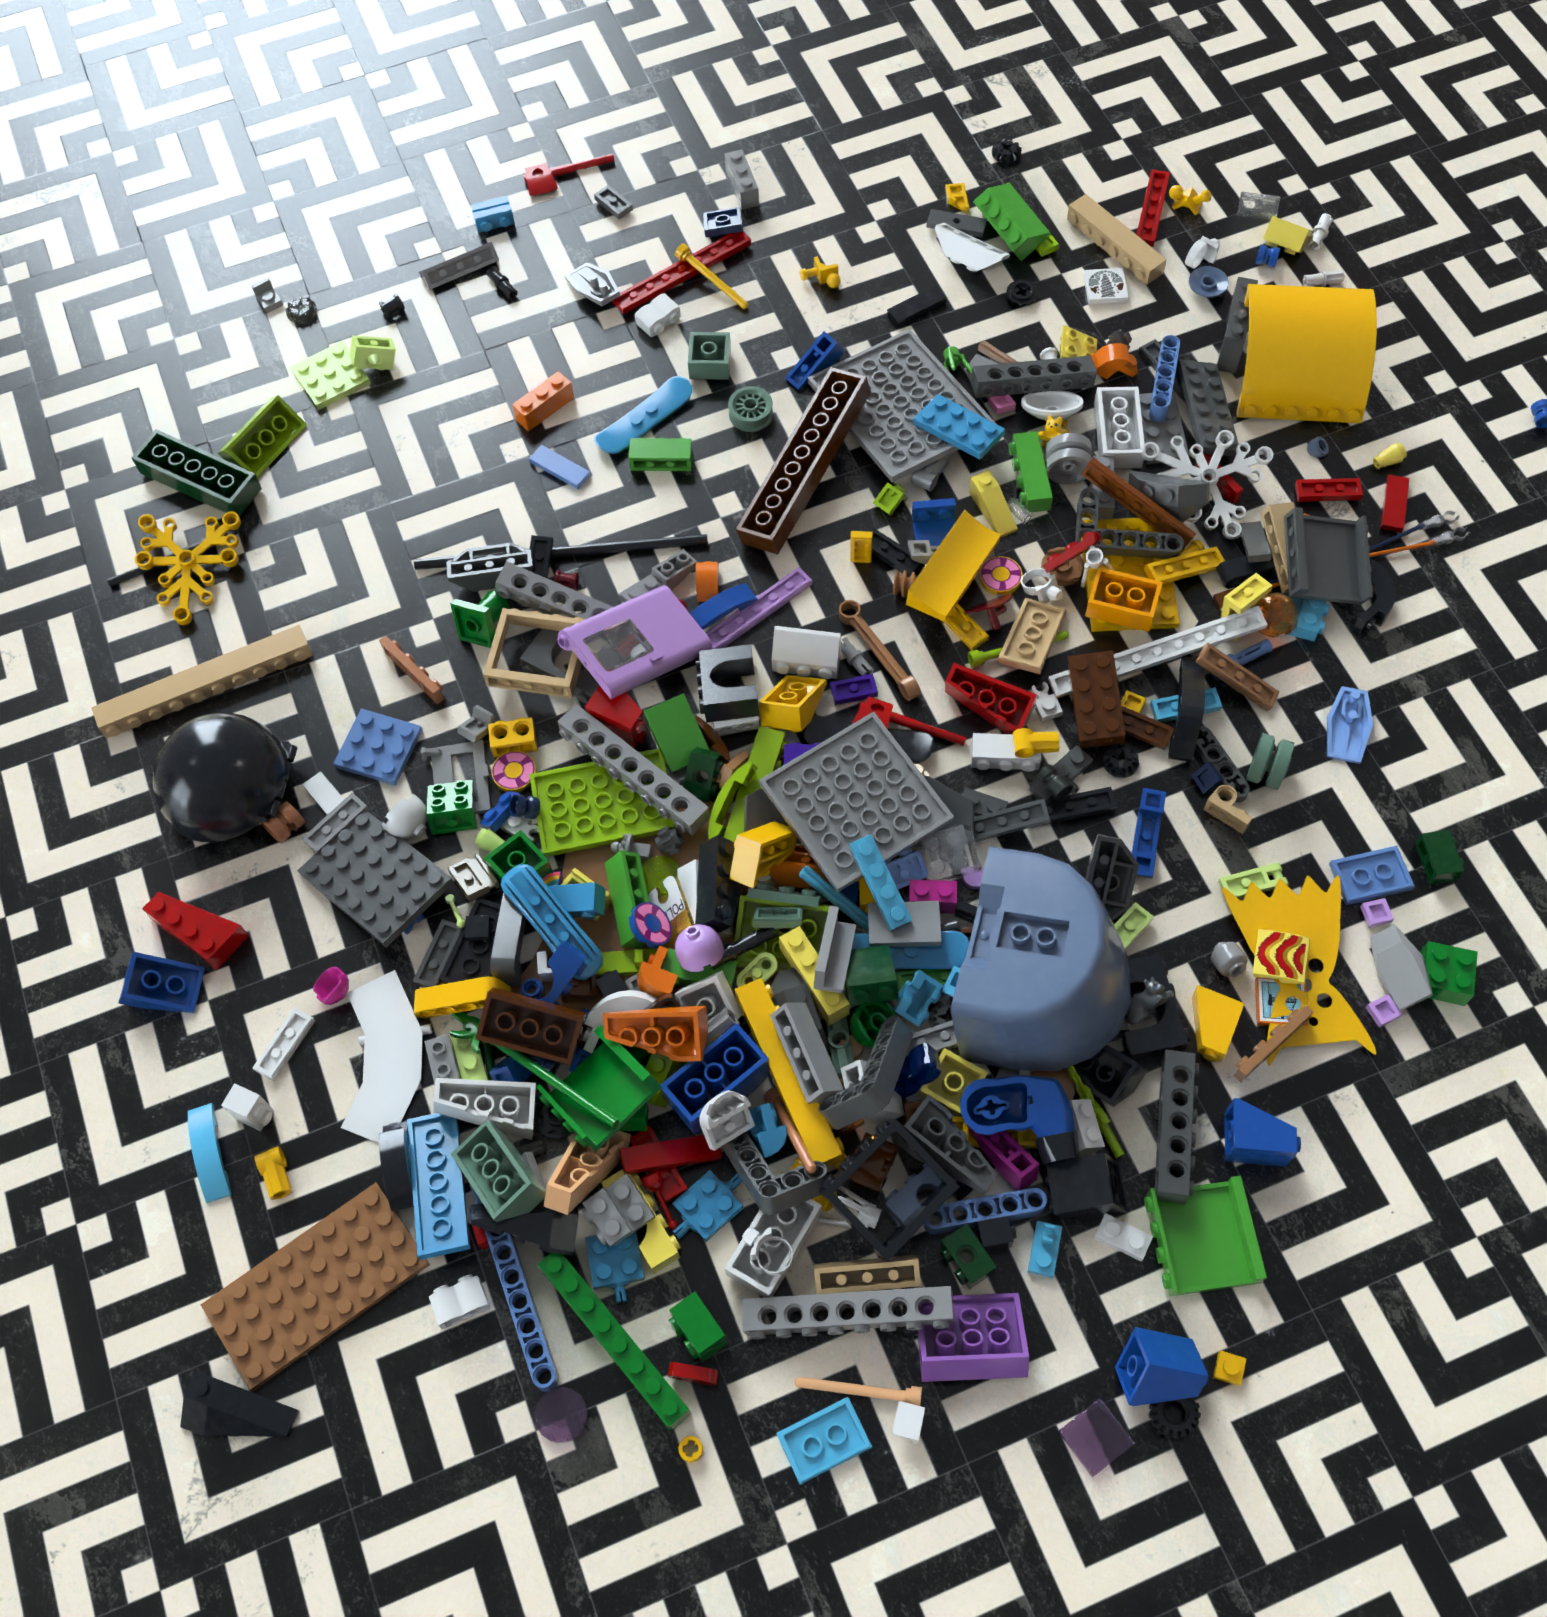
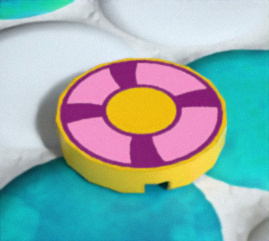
M1003 556L987 560L979 574L982 587L993 595H1006L1015 592L1020 587L1023 575L1021 567L1016 561Z
M509 751L495 760L491 775L501 791L520 793L523 789L531 786L529 774L537 773V768L533 759L527 753Z

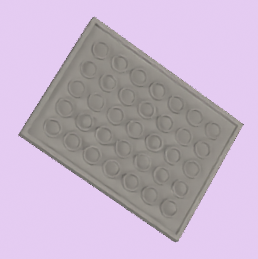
M910 329L830 366L867 376L871 393L849 432L892 483L959 450V448L913 424V418L938 394L995 423ZM830 367L807 377L808 384L815 392Z

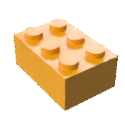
M1098 567L1085 617L1149 632L1163 582Z

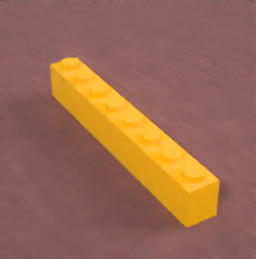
M762 978L736 988L735 996L757 1046L769 1058V1073L787 1113L813 1161L823 1162L827 1167L842 1161V1152L845 1150L840 1138L834 1137L831 1131L834 1128L818 1111L821 1103H807L770 1015L780 1007L779 1005L774 1006L771 998H774L770 985H765Z

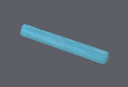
M809 866L802 868L799 873L800 878L836 907H839L843 913L865 931L869 932L867 913L841 892L837 893L835 888Z

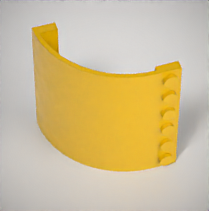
M1248 284L1244 301L1245 307H1249L1248 347L1242 392L1236 412L1237 417L1362 423L1372 381L1376 351L1377 310L1374 290Z

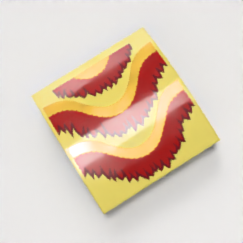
M1258 929L1253 976L1279 979L1280 983L1305 984L1310 938L1287 932Z

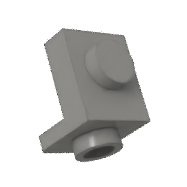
M476 705L473 708L472 717L458 726L457 733L476 743L489 734L488 724L493 723L494 715Z

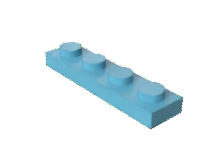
M872 834L850 843V850L889 931L912 921Z

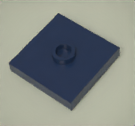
M740 207L703 213L706 238L743 231Z

